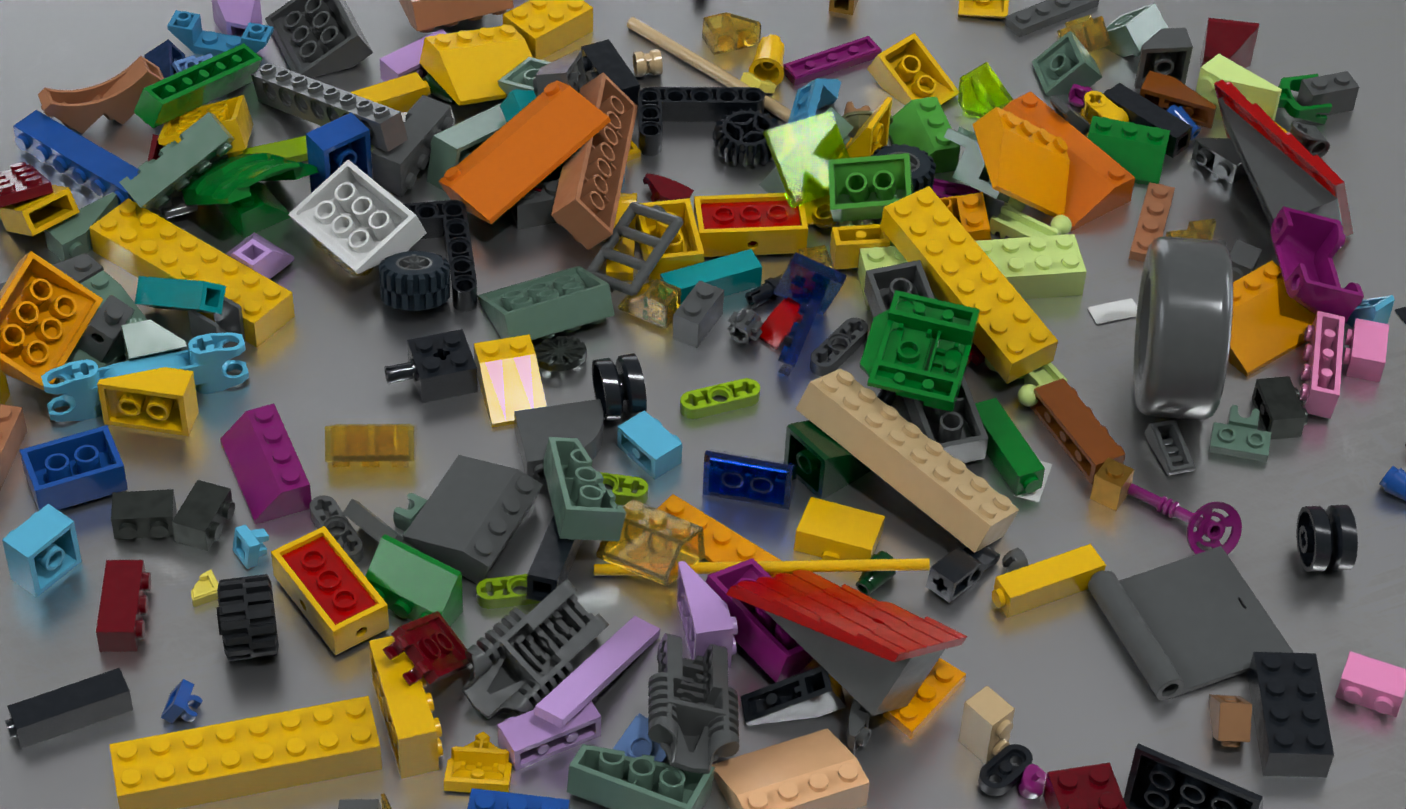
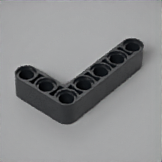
M645 87L638 92V148L646 156H656L662 151V122H717V120H721L722 115H729L730 111L738 112L740 108L743 111H749L750 108L754 112L761 110L762 114H764L765 93L755 87Z
M459 200L403 204L417 215L424 227L426 234L421 239L444 237L446 258L450 265V288L453 306L461 312L472 311L478 303L477 279L465 204Z

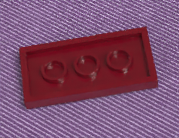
M26 162L13 164L10 166V170L0 172V208L54 193L51 182L31 164L27 165Z

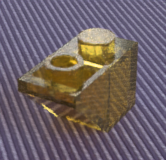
M727 12L703 18L702 38L713 55L756 46L760 43L761 23L759 21Z
M1090 14L1066 22V28L1057 31L1060 38L1069 31H1072L1088 52L1112 45L1102 16L1092 18Z
M655 279L643 284L637 295H626L618 305V309L667 329L673 322V314L681 305V288Z

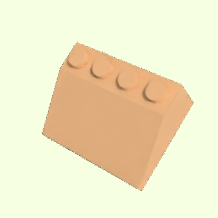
M828 728L712 764V767H715L714 778L730 809H857L867 805L870 782L853 753Z

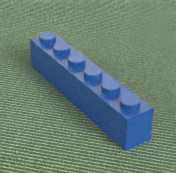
M35 110L13 126L15 143L20 150L26 151L35 156L39 161L47 163L59 173H63L74 179L78 184L91 189L98 196L104 197L114 192L117 194L118 205L128 198L135 202L119 182L126 176L130 180L138 175V168L38 110Z

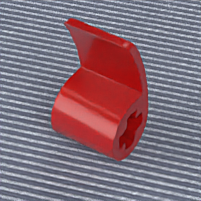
M785 298L764 321L760 328L762 334L759 336V339L777 350L792 329L800 333L809 326L813 313L792 298Z

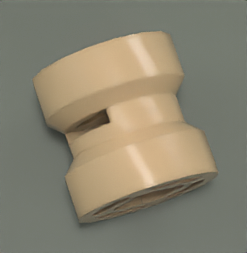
M659 49L651 50L649 53H643L642 51L633 52V68L636 77H644L648 73L653 75L662 74L663 65Z

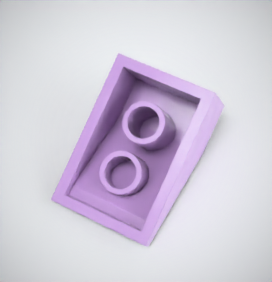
M685 561L678 562L677 605L691 660H695L697 655L704 656L709 644H715L727 648L728 668H731L732 655H735L737 652L736 641L733 636L738 634L736 617H730L728 605Z

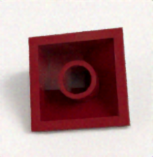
M1208 18L1200 55V67L1218 54L1243 68L1249 67L1252 61L1259 23Z

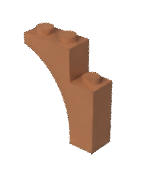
M140 56L127 69L103 83L76 90H56L45 87L38 94V97L42 104L41 109L48 117H55L65 127L71 130L75 129L83 134L102 115L111 121L114 119L123 125L135 114L134 110L143 88L163 80L164 77L158 66Z

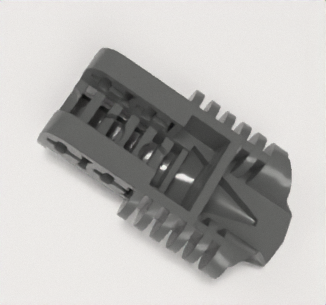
M568 579L563 581L527 615L518 608H513L509 615H505L501 619L502 623H496L493 626V630H488L485 633V638L481 637L477 640V645H472L465 651L466 658L473 667L470 670V678L462 691L472 707L488 720L501 713H511L513 710L518 715L533 710L543 698L574 671L573 666L569 662L609 626L599 613L594 616L580 605L575 595L577 589Z
M665 633L657 651L658 673L652 675L648 682V735L652 741L660 743L661 748L666 752L670 766L688 772L709 774L713 762L717 761L719 757H729L739 751L738 694L736 690L728 687L727 648L709 644L704 656L697 655L695 660L682 658V637Z

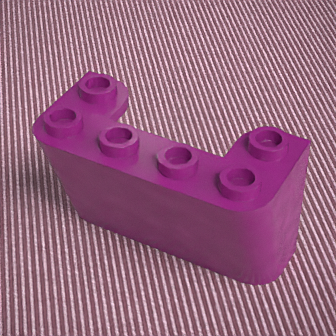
M1283 206L1272 223L1271 238L1288 296L1315 315L1317 311L1344 316L1346 324L1352 312L1361 304L1364 295L1358 283L1350 282L1345 288H1341L1332 258L1343 247L1346 239L1341 221Z

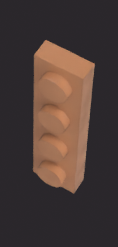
M1149 182L1129 259L1144 262L1149 245L1158 237H1163L1174 196V187Z

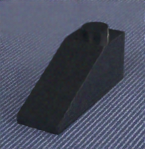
M822 666L740 696L745 723L748 726L818 718L846 707L842 686Z

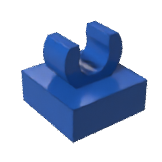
M183 679L173 689L161 715L162 719L172 724L179 715L187 722H192L197 717L198 713L189 708L191 706L197 709L203 702L199 696L191 695L195 684Z

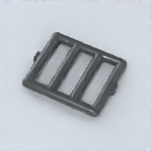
M632 202L614 227L613 234L606 239L587 268V271L607 282L611 293L616 290L630 296L637 295L682 227L683 219L667 213L661 206L654 205L652 208ZM636 214L669 225L661 238L628 227ZM621 237L654 247L646 261L613 250ZM606 259L639 270L631 284L598 271Z

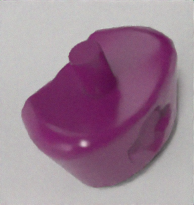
M1073 84L1068 100L1072 105L1084 108V96L1087 92L1093 91V89L1088 86L1084 87Z
M1029 764L1023 772L1022 779L1018 782V791L1024 798L1037 799L1043 794L1047 774L1038 765Z

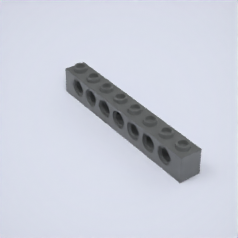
M272 63L262 65L260 70L251 74L258 101L320 126L352 112L370 129L371 146L386 152L408 140L401 111Z

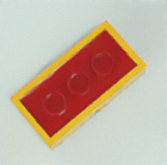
M802 192L694 196L693 213L703 246L704 257L727 256L752 249L755 255L806 253L808 224Z
M325 526L271 551L274 577L335 655L389 629L388 604Z

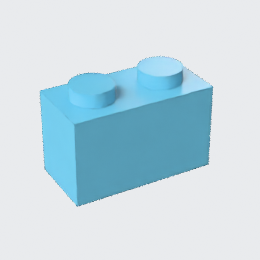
M645 410L618 426L617 446L654 480L682 463L683 446L680 439L676 435H672L662 426L658 419L650 416Z

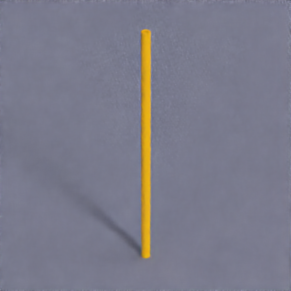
M929 558L756 561L767 573H792L795 570H807L810 572L930 570ZM743 561L686 563L697 574H712ZM678 563L594 564V576L678 575Z

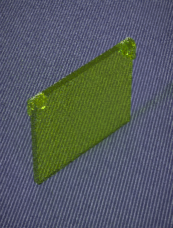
M832 110L763 132L785 188V197L790 207L794 208L829 195L828 160L850 158Z

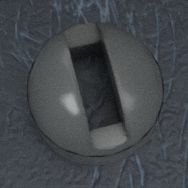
M1015 548L1004 555L1002 565L1003 567H1008L1006 569L1007 572H1011L1028 566V560L1021 549Z

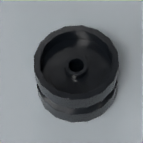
M635 353L618 356L616 364L610 358L593 360L592 381L595 399L601 400L604 422L619 420L623 410L628 417H634L644 410L647 411L644 377Z
M1330 505L1325 511L1321 506L1302 507L1297 519L1296 538L1299 559L1305 571H1325L1328 565L1332 570H1351L1355 565L1358 550L1357 527L1351 508L1348 505Z

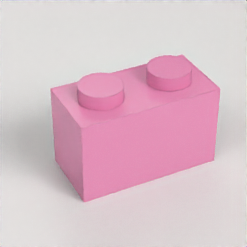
M1355 319L1353 329L1348 328L1345 336L1344 345H1349V348H1345L1342 364L1347 365L1346 376L1380 382L1386 363L1389 324Z
M1350 651L1335 698L1375 710L1382 714L1397 717L1406 690V669Z

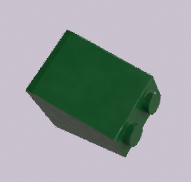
M810 420L791 423L787 426L784 467L819 499L827 498L872 471Z

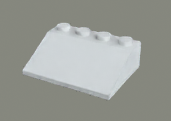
M350 160L342 164L288 214L290 218L356 274L379 265L388 256L408 251L426 234L416 214Z

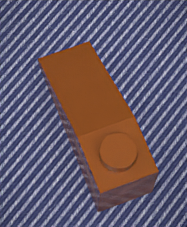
M1149 70L1140 90L1142 97L1166 111L1174 104L1178 107L1182 106L1196 125L1209 129L1212 128L1216 105L1175 77Z

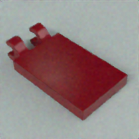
M438 611L399 626L391 633L395 642L383 649L390 660L405 652L415 667L402 675L409 686L415 684L423 677L431 685L471 665L465 655L467 648Z

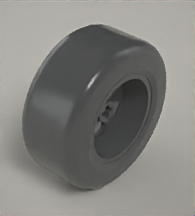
M1164 236L1153 240L1148 247L1139 288L1133 364L1135 402L1139 411L1144 415L1162 418L1207 420L1218 409L1226 379L1233 319L1232 260L1228 248L1220 241Z

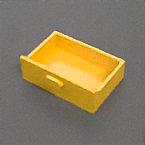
M810 497L796 529L794 550L821 557L822 560L870 559L875 553L883 533L885 516Z

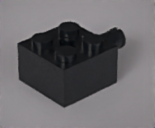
M463 329L407 340L408 362L384 366L388 385L413 379L422 404L478 392L477 367Z

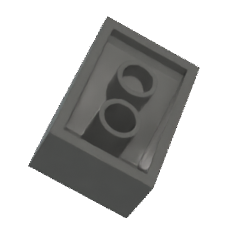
M576 50L541 67L535 77H533L534 91L540 95L548 84L558 80L570 85L579 93L580 88L587 84L582 50Z

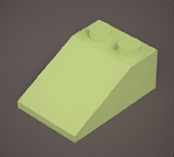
M1221 54L1216 55L1200 67L1195 92L1217 106L1214 119L1223 121L1214 86L1215 82L1223 79L1225 82H1231L1252 104L1257 103L1275 121L1282 89Z

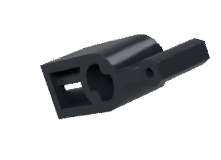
M989 546L976 553L968 547L964 549L956 548L931 566L926 587L950 603L979 580L983 571L991 565H995L1000 559V554Z

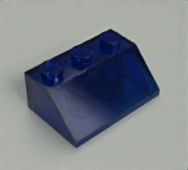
M709 449L704 454L702 495L789 510L796 485L797 464Z

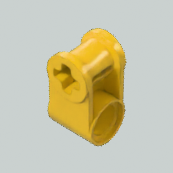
M1089 91L1085 94V106L1080 111V115L1090 124L1093 116L1129 122L1127 113L1109 100L1103 93Z

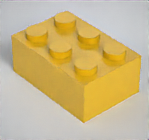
M529 0L504 13L503 25H512L525 38L533 58L542 60L593 32V7L583 0Z
M690 198L640 203L652 208L654 205L661 206L667 213L683 219L682 227L649 275V283L660 282V274L704 262V250ZM636 214L635 228L638 231L661 238L669 226L668 224ZM639 243L643 260L646 261L654 247Z

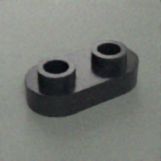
M1011 744L1002 749L981 768L978 780L981 790L991 796H1001L1007 793L1022 779L1025 768L1032 764L1033 756L1030 750L1019 744Z

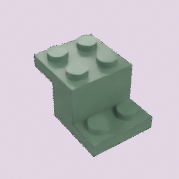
M959 127L958 131L948 128L944 138L965 147V151L952 178L995 199L1008 203L1009 196L992 188L976 134L962 127Z

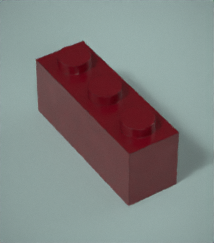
M106 560L96 627L100 652H138L139 639H144L145 622L142 620V615H147L148 597L145 596V591L151 590V573L145 571L144 560Z

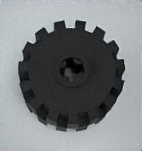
M264 574L220 580L217 588L219 607H216L219 635H222L224 652L228 660L235 661L277 655L279 643L272 583L269 576Z

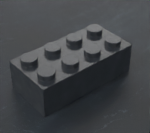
M1253 652L1247 677L1263 776L1327 778L1334 757L1316 653Z

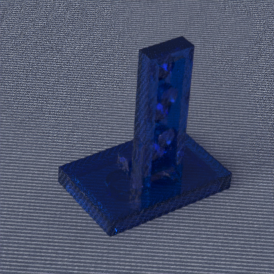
M797 252L794 253L773 291L774 294L780 297H790L801 304L797 312L801 315L799 323L793 322L787 336L791 338L789 347L783 346L777 360L782 362L778 372L789 376L795 367L816 314L818 313L822 316L825 314L847 275Z

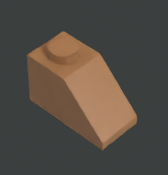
M1209 694L1212 736L1221 741L1222 746L1240 747L1241 742H1250L1252 704L1241 696Z

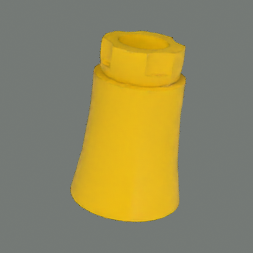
M770 34L767 37H762L757 46L754 60L749 67V73L755 74V77L762 81L767 79L775 83L776 86L784 78L783 58L785 49L784 43L781 42L779 36Z

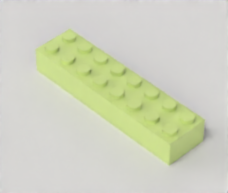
M1075 234L976 241L1023 299L1083 295L1087 271ZM895 246L860 248L858 276L867 310L871 309L864 292L866 270L908 262Z

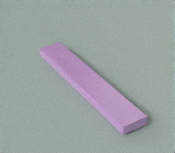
M634 616L535 706L534 715L562 728L659 638L661 629Z

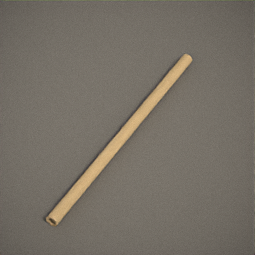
M631 17L628 20L627 28L724 86L750 87L635 17ZM765 95L764 109L788 123L791 110ZM846 145L841 150L836 147L834 151L843 153Z

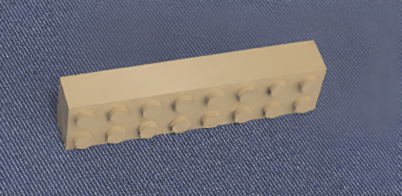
M840 368L810 381L796 410L970 550L976 553L1004 537L1019 512V509L1012 504L1011 500L990 487L984 478L976 476L966 468V465L961 460L952 457L943 450L941 444L924 435L917 425L909 423L900 416L894 407L881 401L876 397L874 391L862 386L854 379L851 373Z

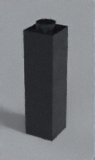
M1118 83L1111 89H1107L1103 93L1109 100L1127 113L1129 122L1170 130L1166 155L1174 158L1189 147L1193 128L1191 125L1121 83Z
M554 515L527 574L526 599L542 601L567 579L583 541L579 539H560Z
M120 668L8 705L10 719L5 720V724L10 738L17 737L19 745L23 749L132 711L130 690Z

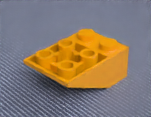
M983 192L940 198L975 241L991 240Z

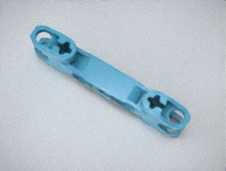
M233 332L208 333L192 338L188 343L187 350L134 359L98 368L97 363L93 360H79L49 370L41 376L44 391L53 395L63 394L47 403L50 420L69 422L97 418L102 415L97 386L100 379L162 367L193 371L196 391L202 394L220 392L239 385L249 378L246 362L229 359L241 355L246 350L243 336ZM228 342L238 343L235 347L223 348V345ZM232 370L242 371L239 375L231 376L226 373ZM61 378L65 380L64 382L58 384L49 383L52 379ZM70 406L65 412L59 413L54 411L58 407Z

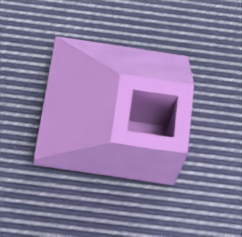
M211 0L214 22L223 34L242 37L248 23L262 24L260 0Z
M255 232L226 253V255L268 279H271L294 261V256Z

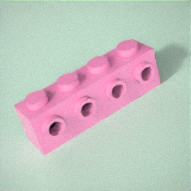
M1317 311L1313 324L1306 327L1304 341H1307L1308 344L1305 345L1302 360L1306 361V364L1303 365L1301 380L1305 381V384L1303 383L1301 386L1299 400L1303 401V408H1306L1308 414L1331 419L1340 396L1344 316Z

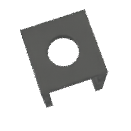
M224 296L222 314L214 313V321L195 310L188 312L192 338L208 333L233 332L242 334L245 342L242 308ZM228 342L223 345V348L235 347L238 343Z

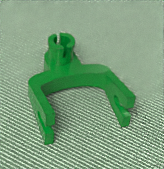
M1318 74L1283 77L1278 86L1282 89L1278 108H1285L1286 112L1293 118L1325 125L1327 116L1322 114L1330 113L1332 109L1331 103L1302 106L1294 99L1291 90L1299 92L1303 79L1318 77Z

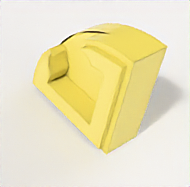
M744 72L740 79L748 86L759 88L764 93L774 94L777 87L775 83L767 79L762 81L755 77V74Z
M212 569L201 574L191 590L193 607L218 599L217 588L219 583Z

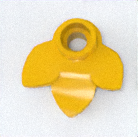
M829 188L822 197L803 194L808 225L829 228L837 223L833 222L830 211Z

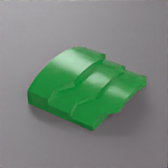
M269 153L240 154L235 157H225L216 160L203 173L194 174L189 179L190 184L182 190L186 205L230 204L250 197L249 186L256 182L297 180L317 173L318 169L310 164L290 161L284 157Z
M895 290L890 309L873 318L860 361V368L869 377L867 386L896 392V395L924 401V406L953 412L969 359L980 309Z

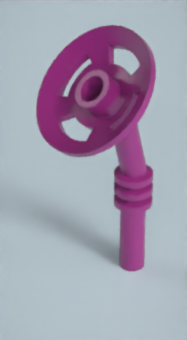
M1131 484L1127 494L1157 508V512L1161 513L1163 511V515L1169 514L1168 517L1171 519L1176 517L1188 523L1187 541L1190 549L1195 554L1206 551L1200 549L1196 545L1197 542L1212 549L1222 546L1227 555L1239 542L1242 532L1241 518L1238 512L1227 503L1210 502L1200 507L1195 513H1192L1180 507L1179 502L1176 501L1174 503L1173 499L1168 500L1167 496L1160 497L1135 484ZM1213 509H1222V510H1224L1229 516L1224 517L1222 514H1220V513H1218V512H1215V511H1212V510H1213ZM1211 517H1218L1220 521L1216 522ZM1225 527H1232L1228 540L1222 545L1219 540L1225 533ZM1205 535L1210 538V541H1204L1202 536Z

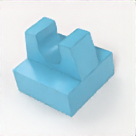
M247 525L235 528L232 550L246 569L257 566L258 558L267 554V548L263 542L269 540V535L264 528L250 530Z

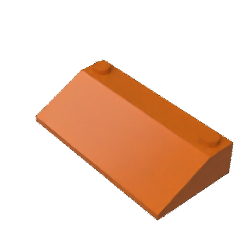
M556 80L548 84L538 97L458 165L448 169L444 177L438 182L451 200L463 202L467 212L492 224L609 124L611 120L570 85Z
M1031 91L1010 101L1003 108V110L1013 113L1018 118L1027 120L1032 125L1040 129L1043 128L1056 137H1061L1066 142L1068 147L1066 151L1070 165L1064 215L1071 220V231L1131 201L1135 177Z

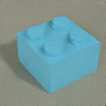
M50 504L32 514L27 521L15 530L10 531L2 539L11 580L36 598L82 562L74 521Z

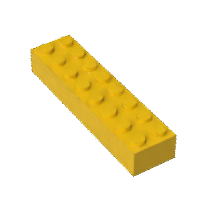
M930 186L883 207L880 228L908 262L921 261L931 290L938 300L980 309L973 343L1007 384L1053 361L1058 344L1056 337Z
M129 198L89 227L93 252L137 278L144 276L196 280L226 286L224 296L239 304L242 308L245 341L256 348L295 317L293 294L291 291L150 210L140 208L136 202ZM198 312L214 321V313Z
M369 696L109 744L120 809H180L382 770L380 742Z

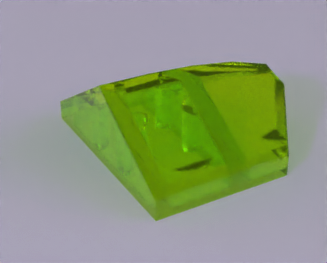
M987 62L960 78L958 103L961 109L968 115L981 118L996 106L1003 109L1013 100Z

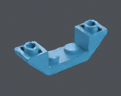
M178 10L175 11L167 25L168 30L194 54L207 55L211 53L213 57L243 43L257 53L267 45L274 31L272 26L248 23L242 37L202 30L200 14Z
M816 78L797 90L788 121L796 144L817 122L815 119L816 110L825 105H831L838 99L841 82L838 79Z

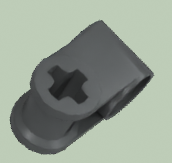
M1298 121L1291 123L1289 132L1313 156L1318 155L1321 158L1328 152L1330 144L1316 126L1303 124Z

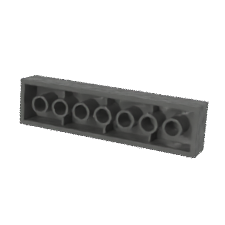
M920 260L866 270L864 292L873 317L890 309L895 290L935 299ZM965 376L963 377L953 412L924 406V401L903 397L912 423L917 425L928 438L941 444L943 450L952 457L961 460L963 463L985 459L988 436Z

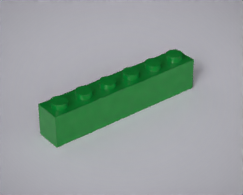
M244 43L143 88L134 113L152 128L160 126L252 83L251 74L258 70L262 58Z

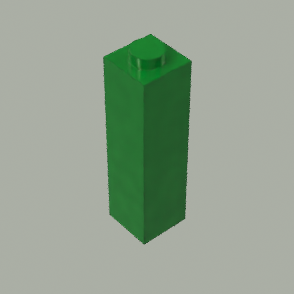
M997 398L975 403L988 436L986 453L1015 496L1032 493L1042 488L1045 468Z

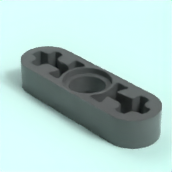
M860 318L847 319L816 348L810 358V370L817 376H824L836 371L867 340L868 324L866 321ZM835 344H842L846 348L843 350L834 349L832 346Z
M322 495L314 498L309 506L310 517L317 529L325 526L328 531L336 526L344 528L345 530L342 533L332 534V536L343 549L344 543L347 542L348 548L353 552H349L347 549L344 551L355 564H358L364 556L363 543L339 505L330 496ZM324 511H329L328 518H326Z

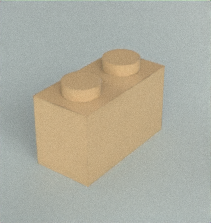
M989 686L984 687L964 703L958 741L986 764L1002 749L1010 745L1009 738L1013 728L1012 722L1015 708Z

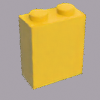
M52 185L54 193L1 207L0 218L6 231L34 236L79 213L80 211L69 187Z

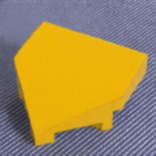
M484 731L475 735V741L464 747H452L451 758L447 760L444 791L471 793V789L475 788L509 792L512 775L509 751L499 749L492 744L490 736Z

